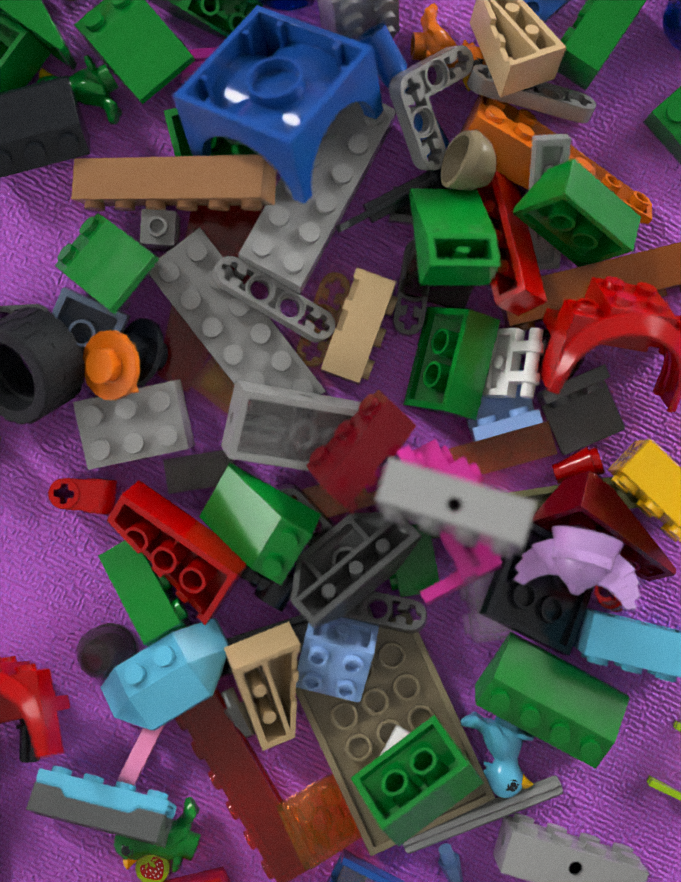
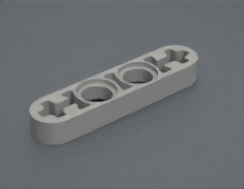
M475 65L467 81L468 87L481 96L578 123H587L596 108V102L590 96L547 82L500 98L487 65Z
M226 256L215 265L212 274L213 280L218 287L307 340L315 343L322 342L334 333L336 327L335 320L327 310L234 256ZM229 266L235 268L233 274L242 280L247 274L251 278L244 284L243 290H241L238 286L242 281L235 277H232L229 281L224 278L225 272L221 268L227 269ZM260 282L267 287L268 296L266 299L258 300L252 296L250 290L252 283ZM283 300H291L296 304L298 312L295 317H287L281 312L280 305ZM308 310L310 313L306 318L313 322L321 319L323 321L322 327L326 331L322 330L316 333L313 331L315 329L313 323L305 320L301 325L298 321L304 316L305 311Z

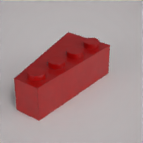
M140 480L121 494L107 519L109 524L138 554L142 552L153 565L151 569L160 578L164 575L178 590L175 594L185 604L188 601L199 613L196 617L204 625L221 608L248 566L212 530Z

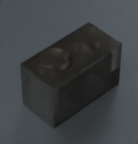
M224 450L163 460L168 494L216 487L229 463L237 466L236 459H229Z

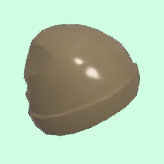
M477 130L459 133L450 142L443 157L440 173L443 186L460 191L464 189L471 191L487 186L492 181L496 172V154L492 143Z

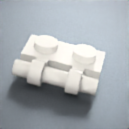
M519 328L498 329L497 340L494 344L489 373L486 377L482 396L487 398H515L517 385H521L520 397L534 398L535 386L539 385L541 376L537 373L539 359L541 355H544L545 343L542 342L543 329L530 328L528 340H524L525 331ZM522 354H526L524 371H520Z

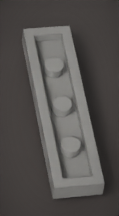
M568 134L533 136L529 190L547 169L569 161L571 138ZM529 227L539 270L559 269L561 252Z

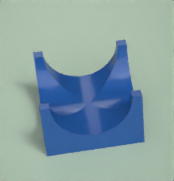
M258 5L173 95L192 156H210L212 153L211 142L214 136H223L237 140L264 157L281 175L292 194L293 200L302 204H306L313 195L312 171L316 153L326 130L339 112L354 102L361 106L365 116L375 120L384 111L373 46Z

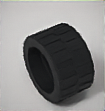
M24 307L0 319V415L5 420L22 425L38 421L75 398V395L80 393L82 383L85 380V364L80 346H78L75 340L76 338L61 320H58L54 314L41 308ZM23 360L26 362V364H27V366L29 367L31 373H30V372L28 371V369L26 368V366H25Z

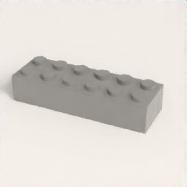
M357 102L351 103L341 110L329 125L318 147L312 171V197L306 204L293 200L287 184L281 177L276 186L275 205H265L238 254L239 259L301 295L335 233V227L341 222L390 132L396 116L395 109L383 103L384 111L376 120L365 116L363 109Z

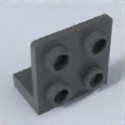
M605 364L565 381L559 394L549 392L547 389L536 394L562 455L572 453L625 429L604 380L610 377Z

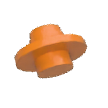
M117 330L100 331L93 335L86 344L82 357L85 364V380L89 388L95 395L105 400H119L131 393H138L137 382L140 374V361L132 341L125 334Z

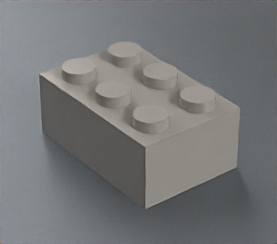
M181 379L138 388V393H131L119 400H105L101 397L73 402L87 469L90 470L186 450L195 446Z

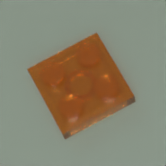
M333 773L324 776L276 805L277 811L305 870L313 869L362 837Z

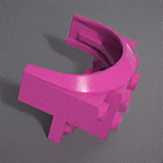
M436 439L413 451L410 445L396 451L397 460L483 486L484 478L476 463L474 462L469 465L465 456L454 461L447 446L444 445L440 448ZM387 464L378 468L374 473L378 480L372 488L365 485L368 494L379 490ZM452 509V510H451V512H458V511H459L458 509ZM441 531L439 537L446 550L452 556L457 569L444 580L420 592L426 606L502 567L500 560L502 556L491 553V546L478 542L476 547L468 546L464 548L461 543L454 541L455 536L453 534Z

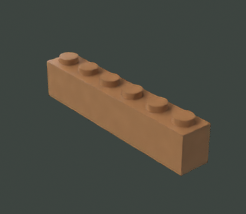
M261 155L74 158L71 199L84 204V209L89 211H105V206H115L114 209L120 211H135V206H145V209L166 210V206H177L176 208L179 210L196 211L198 206L208 205L209 209L217 211H228L230 205H241V209L259 211L262 210V205H275L277 170Z

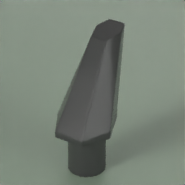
M234 687L221 692L227 709L224 710L225 715L245 738L254 736L255 731L244 701L240 703Z

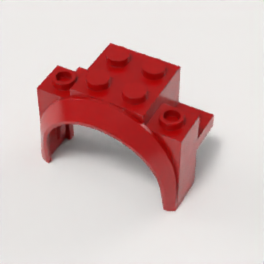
M606 276L605 279L592 277L584 298H579L578 301L564 299L563 305L559 310L546 308L542 321L548 329L551 338L538 373L541 375L540 377L549 392L559 394L575 364L587 352L600 344L647 352L649 347L659 348V354L664 355V362L653 393L661 397L667 406V412H676L681 399V315L675 316L669 308V304L663 300L655 286L645 282H638L637 285L629 284L613 276Z
M0 656V724L25 719L37 758L64 753L57 711L71 709L69 696H56L55 690H53L50 668L37 669L36 663L30 664V661L17 662L16 656L5 658Z

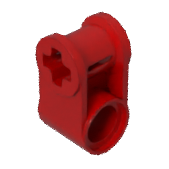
M98 478L58 479L49 488V500L56 508L79 510L95 514H111L115 507L117 480ZM66 484H68V490L74 491V497L68 498L64 502V497L59 496L58 492L59 489H64Z

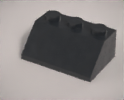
M69 75L0 93V178L90 154V136Z

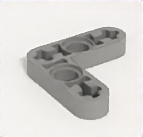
M466 46L446 47L396 74L390 82V97L412 161L419 170L433 171L441 168L446 148L429 97L461 80L471 72L474 60L470 49ZM458 59L455 68H448L446 64H451ZM430 66L434 67L437 75L433 85L427 77ZM408 84H409V88H410V89L407 90V91H406V94H405V90H404V89H406V88L408 87ZM417 113L423 119V126L419 132L413 124Z

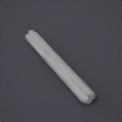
M553 775L533 783L527 789H522L511 798L497 797L410 838L403 843V847L407 854H411L563 794L560 780L557 776Z

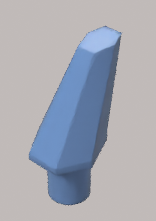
M442 844L438 849L440 854L438 864L448 882H463L459 855L452 850L450 844Z

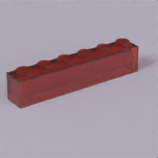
M216 687L213 696L176 717L175 720L182 731L187 729L194 741L191 742V746L200 761L205 759L211 771L208 772V775L217 790L223 789L229 799L226 802V806L231 816L235 820L240 818L246 828L243 834L252 850L257 848L264 860L261 861V865L270 880L275 878L277 882H289L316 865V855L248 739L244 737L225 715L224 710L227 709V706Z

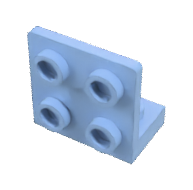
M520 364V371H523L522 364ZM517 385L515 398H487L482 396L476 420L466 419L472 442L543 423L540 410H534L532 399L520 397L521 385Z
M344 617L313 628L308 623L297 668L299 676L296 687L360 702L374 656L379 626Z

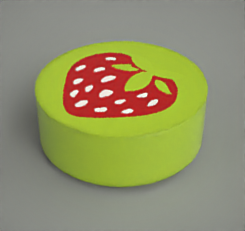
M147 855L136 862V874L142 882H163L170 872L171 860L163 859L156 855Z

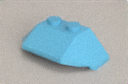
M212 618L206 625L200 622L171 632L114 667L100 687L114 718L155 731L213 696L227 658L224 647L229 646L217 619Z

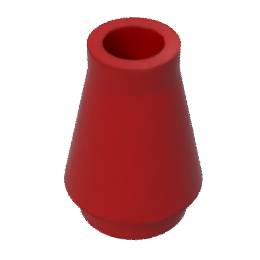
M585 447L564 460L552 464L558 484L562 483L566 478L589 470L596 475L605 473L597 447L592 449Z

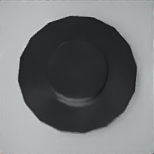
M138 318L130 323L123 334L132 341L137 350L140 361V374L137 386L144 387L156 371H160L165 366L168 358V348L163 342L160 326L151 319Z

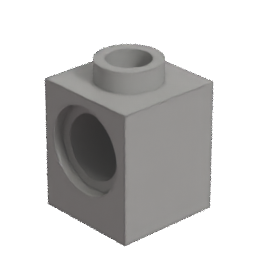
M142 209L140 244L147 250L169 251L179 244L181 218L176 211Z

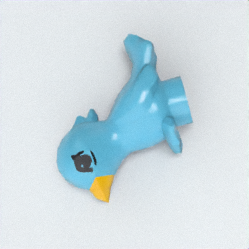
M475 711L460 720L461 726L476 729L482 734L487 749L494 757L492 763L484 762L486 769L483 772L491 790L497 796L511 798L522 789H527L533 785L522 772L518 764V756L523 740L533 741L535 736L498 716L493 720L492 718H484Z

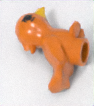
M435 3L425 8L424 14L421 17L420 22L423 32L412 33L410 45L411 60L422 61L446 47L458 46L453 38L439 26L437 21L438 6ZM464 40L462 45L468 47L473 55V67L479 64L487 65L480 47H477L474 42L469 44ZM458 59L451 64H446L448 68H455ZM471 72L462 78L468 92L471 90L467 85Z

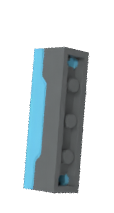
M53 765L51 771L39 768L26 810L40 816L165 848L173 822L172 818L177 808L175 804L168 800V794L151 789L148 790L147 795L135 792L136 786L116 781L115 787L103 784L104 778L84 773L83 779L71 776L72 770Z

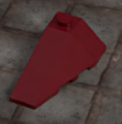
M590 470L564 479L532 517V523L551 533L554 526H568L598 532L620 540L624 543V547L619 555L635 568L633 572L636 576L647 581L669 577L676 573L674 565L614 488Z

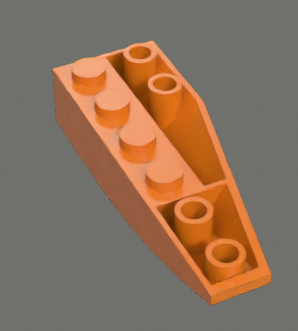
M478 95L460 133L468 130L480 131L493 145L496 154V170L505 175L508 180L528 190L532 138L534 135L556 134L537 121L535 115L526 109L518 110L506 102ZM570 145L569 160L575 159L641 216L640 223L649 224L653 219L652 203L646 195L639 191H634Z

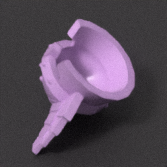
M568 526L552 527L553 538L531 544L532 548L521 555L523 559L515 567L519 574L514 580L522 585L538 577L558 575L566 583L570 593L574 595H579L586 589L596 585L606 588L621 602L624 610H636L635 600L641 598L638 590L640 582L633 572L635 568L619 555L624 547V543L616 538L586 529Z

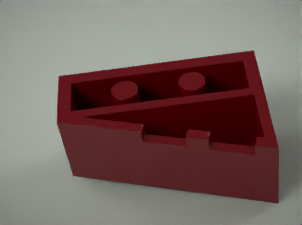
M380 390L363 399L357 413L350 420L343 421L336 428L334 437L325 446L318 447L312 453L309 459L310 462L306 465L322 488L352 515L359 506L354 501L365 485L372 488L378 480L374 473L385 458L389 460V457L394 458L397 454L396 451L400 450L416 428V425Z

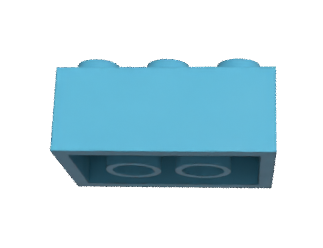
M586 608L573 647L581 652V657L586 658L588 662L608 666L609 660L614 661V665L620 666L622 670L636 674H642V670L647 669V673L669 682L676 683L677 677L681 678V630Z

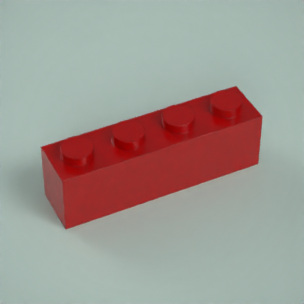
M496 170L492 181L487 186L475 189L479 192L497 237L500 268L490 283L495 304L520 316L546 303L547 298L529 227L513 214L514 207L521 200L519 187Z

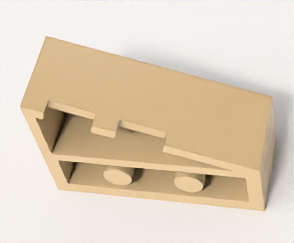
M476 0L470 25L500 98L555 79L566 46L525 1Z
M357 267L353 276L352 286L345 299L342 313L325 355L321 372L359 385L362 378L369 379L375 361L369 359L373 346L380 348L387 330L382 328L381 324L385 315L392 316L398 297L392 295L396 281Z
M286 622L224 647L239 692L263 751L295 738L297 712L295 692L299 676L297 655L300 653V642L290 623Z

